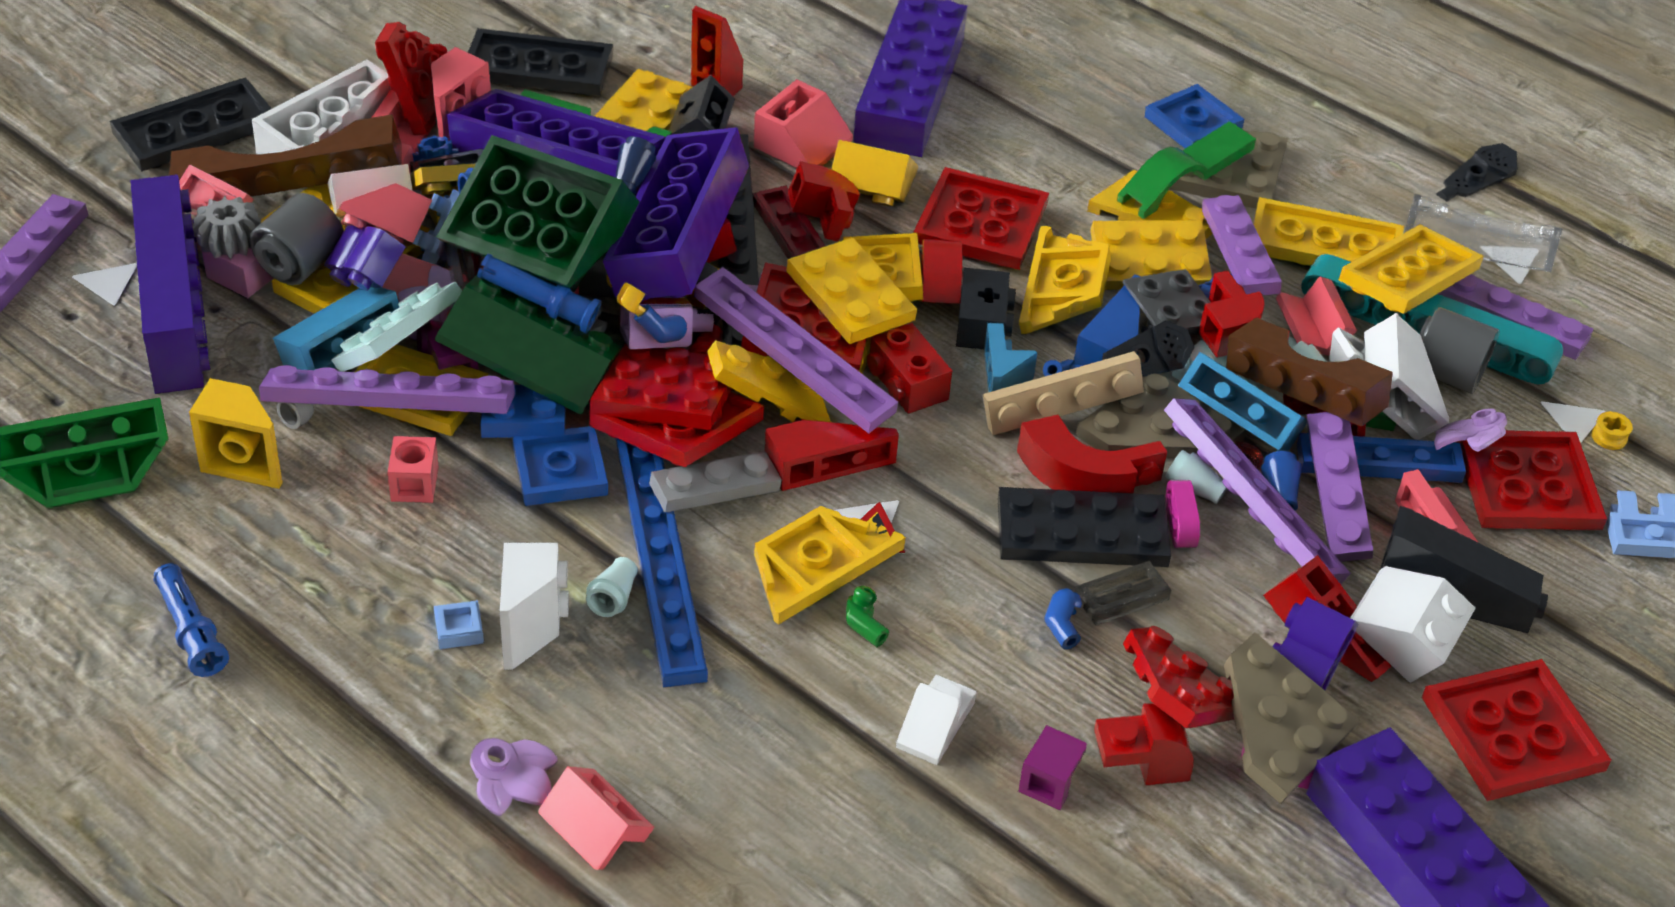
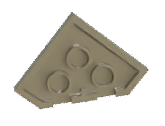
M1247 132L1256 138L1254 150L1206 180H1203L1193 172H1189L1179 178L1170 189L1207 198H1217L1222 195H1239L1244 206L1256 209L1259 197L1272 199L1288 138L1277 136L1270 132Z
M1150 374L1142 377L1144 393L1105 403L1078 423L1076 431L1077 437L1093 448L1100 450H1122L1161 441L1167 450L1166 458H1176L1181 450L1187 453H1197L1198 448L1190 439L1181 436L1173 428L1172 423L1174 421L1164 411L1172 399L1176 398L1196 400L1236 446L1244 441L1246 434L1245 428L1188 393L1163 374Z
M1254 632L1230 654L1224 663L1226 679L1231 680L1234 692V699L1231 705L1236 731L1238 734H1242L1245 753L1242 755L1244 772L1281 804L1314 771L1317 760L1328 756L1353 731L1360 720Z

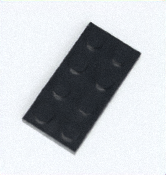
M477 28L468 53L488 62L490 83L510 85L512 87L538 88L547 91L579 93L585 96H600L613 58V44Z
M244 77L112 120L110 125L113 135L141 172L169 163L172 151L208 145L217 147L253 135L252 119L272 108L248 79Z
M999 487L997 499L1000 559L1169 567L1171 549L1164 495Z

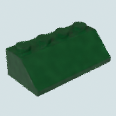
M477 275L464 287L435 338V341L580 415L590 405L592 395L622 347L614 343L612 338L603 332L589 330L586 334L580 331V326L559 316L554 319L546 313L545 307L483 278L480 279Z

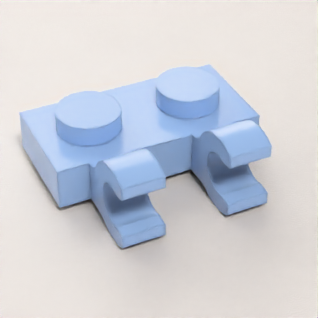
M453 189L450 196L445 195L444 197L434 193L429 208L437 211V216L440 219L434 231L429 230L427 233L419 229L413 244L421 247V251H424L421 260L441 267L445 266L453 245L440 241L436 236L457 200L459 191Z
M1618 490L1616 493L1618 504H1611L1610 514L1606 521L1613 554L1675 558V494L1658 493L1659 507H1651V514H1639L1636 493L1634 491Z

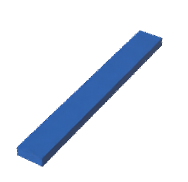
M615 438L663 687L708 682V670L674 511L664 512L649 484L652 471L665 469L663 458L650 452L642 451L632 444Z

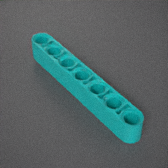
M1324 254L1317 257L1301 282L1302 292L1306 295L1319 277L1332 280L1349 315L1374 325L1397 313L1420 334L1427 318L1433 316L1435 311L1442 307L1500 330L1499 337L1487 367L1532 384L1540 385L1549 382L1563 356V346L1555 337L1440 294H1436L1405 314L1391 311L1382 302L1368 295L1358 294L1352 290L1351 286L1339 281L1342 267L1351 262L1334 255Z

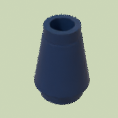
M629 136L626 142L620 145L615 178L623 180L635 195L657 159L654 154L656 147L643 138Z

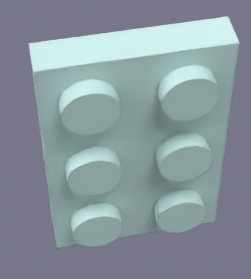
M455 281L442 288L438 283H435L420 293L417 291L398 303L400 308L392 313L389 311L379 316L369 324L370 329L364 333L359 332L341 343L340 346L343 351L331 359L339 372H344L380 357L456 302L462 290Z

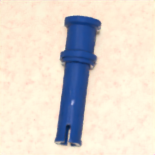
M489 253L481 263L484 268H479L478 278H483L545 307L546 313L550 317L556 319L559 316L580 326V331L586 334L592 327L600 310L602 301L596 298L591 301L559 284L556 287L493 257Z
M174 563L160 566L154 572L153 580L158 586L177 626L176 642L189 656L187 663L190 671L199 677H209L217 674L228 664L230 657L227 648L222 643H219L216 638L217 629L214 622L202 615L182 575L181 568ZM205 659L206 664H203L201 660Z

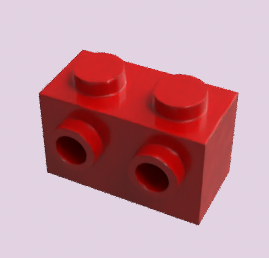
M913 323L871 336L870 354L867 355L869 370L874 376H878L887 387L889 395L899 402L907 414L949 400L952 370Z

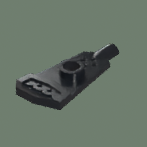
M1504 143L1480 147L1469 160L1444 180L1445 188L1438 191L1436 195L1445 201H1449L1457 195L1467 197L1516 175L1518 170L1517 151Z
M1163 321L1104 352L1102 360L1133 351L1137 353L1139 349L1145 355V362H1141L1142 377H1146L1150 374H1161L1183 369L1195 347L1188 329L1168 321Z

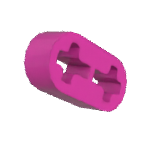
M1169 480L1166 487V512L1173 546L1175 548H1197L1200 538V520L1192 482L1190 480Z

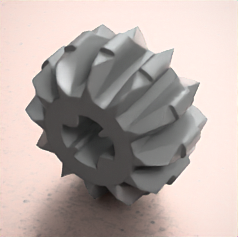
M224 196L220 201L209 199L208 206L197 208L193 230L202 252H212L214 258L228 255L231 259L234 254L247 255L248 248H251L250 234L262 222L253 203H244L241 197L228 200Z

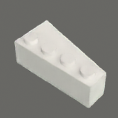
M367 59L252 119L256 154L283 152L304 147L341 131L345 126L347 127L356 120L372 118L391 89L388 73Z

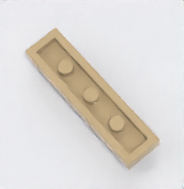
M1133 351L983 394L988 429L992 435H997L1021 428V423L1057 414L1063 416L1144 393L1141 361L1136 352Z

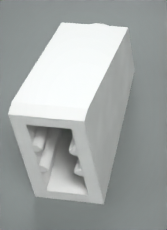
M1397 313L1365 331V361L1393 372L1389 406L1383 412L1415 440H1419L1449 424V416L1421 335Z

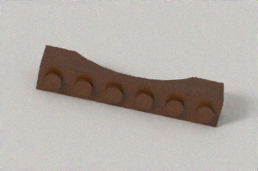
M393 115L356 120L341 131L323 140L283 152L239 154L219 150L209 145L172 151L169 175H178L180 181L188 166L192 165L253 197L328 184L331 174L402 165V142Z

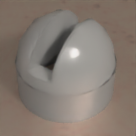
M277 403L279 418L291 429L301 427L313 416V404Z

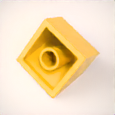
M838 140L832 170L849 179L857 187L859 193L873 196L872 202L893 207L894 201L904 203L917 174L918 165L910 155Z
M210 378L189 411L200 472L280 489L283 482L274 425L250 386Z

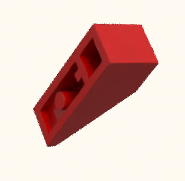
M695 6L692 9L691 86L694 87L712 75L734 97L743 89L744 60L725 17Z
M801 420L767 428L765 431V452L782 479L781 491H786L896 463L899 433L895 428L877 427L870 433H867L860 426L854 424Z
M1318 555L1285 577L1263 595L1284 623L1295 603L1302 605L1306 597L1349 618L1357 608L1355 602ZM1355 632L1340 663L1370 682L1378 679L1392 666L1357 632Z

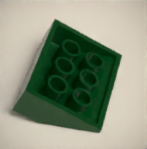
M491 135L436 237L440 241L483 257L489 253L493 257L526 273L570 289L622 236L639 204V200L621 179Z

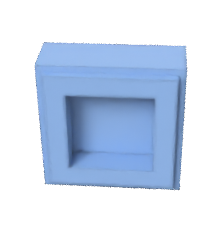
M478 600L434 606L439 650L484 644Z

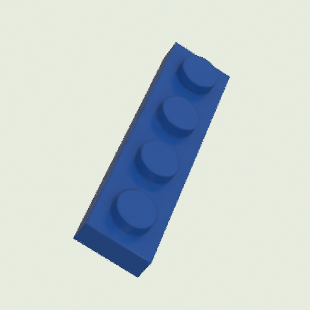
M1299 433L1297 451L1299 462L1302 465L1301 473H1315L1309 434ZM1353 436L1359 474L1362 477L1402 479L1404 472L1419 470L1426 481L1463 482L1466 469L1460 443L1454 442L1436 450L1434 441Z

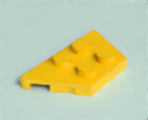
M1040 226L1018 322L1021 334H1028L1102 307L1111 261L1109 244L1095 240L1088 241L1083 239L1082 236L1072 233L1066 238L1053 235L1051 227Z
M819 506L755 543L754 556L774 622L778 625L902 551L905 547L906 537L895 531L891 537L869 530V522L855 517H844L837 511Z

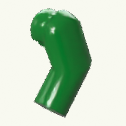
M861 585L855 588L854 595H850L847 600L846 621L849 627L873 646L880 647L888 638L889 629L873 618V604L877 600L875 591L870 587Z

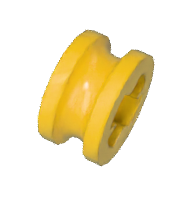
M1603 412L1596 420V425L1592 430V438L1594 442L1605 449L1620 450L1626 446L1628 437L1633 430V424L1625 415L1618 412Z

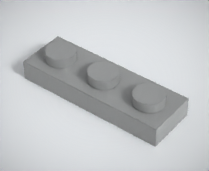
M764 451L691 464L686 467L680 466L652 471L649 484L666 513L778 492L782 479Z

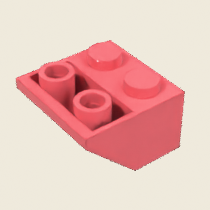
M454 47L431 64L439 137H448V141H450L447 114L491 91L488 62L457 47Z
M798 79L755 112L754 148L798 168L800 161L823 166L835 156L838 140L853 141L852 132L826 92Z
M395 183L342 202L336 216L342 218L341 224L345 228L347 225H353L361 230L363 227H375L387 232L408 248L413 244L432 200Z

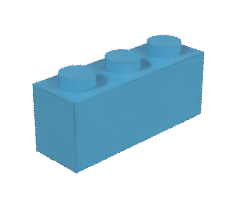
M370 287L368 291L359 288L273 337L282 364L294 366L299 370H316L324 367L336 369L331 359L343 351L340 346L341 343L359 332L364 333L370 329L369 324L379 316L389 311L392 313L400 308L396 292L383 287Z
M1201 352L1198 353L1178 384L1179 387L1279 451H1289L1298 438L1299 433L1302 432L1307 424L1305 417Z

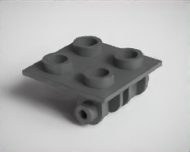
M1186 269L1123 279V284L1148 317V321L1142 327L1141 333L1163 321H1168L1188 329L1190 335L1199 334L1204 306L1211 302Z

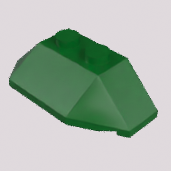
M160 397L2 426L0 427V478L47 509L135 492L169 440Z

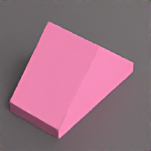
M248 248L247 255L238 253L234 254L231 259L228 255L214 258L212 252H202L206 277L247 298L251 297L273 279L260 266L251 248Z

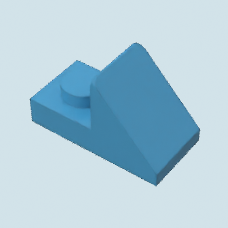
M1003 323L987 324L984 359L988 392L1031 381L1034 378L1037 351L1012 350V341L1005 339Z

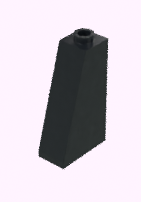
M1399 507L1380 569L1388 566L1445 578L1476 608L1470 617L1474 620L1528 634L1534 618L1542 619L1548 601V594L1541 593L1544 575L1409 508Z

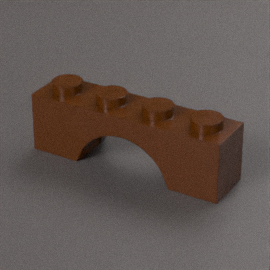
M1257 317L1229 335L1226 368L1235 374L1359 426H1363L1389 406L1392 371L1359 358L1342 362H1326L1305 357L1290 347L1288 343L1289 330Z

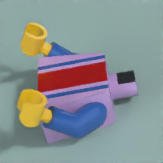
M607 274V283L612 288ZM627 282L623 284L617 295V302L620 304V332L629 349L687 347L692 344V332L713 331V312L709 308H692L686 296L680 298H672L670 296L655 297L642 301L645 293Z

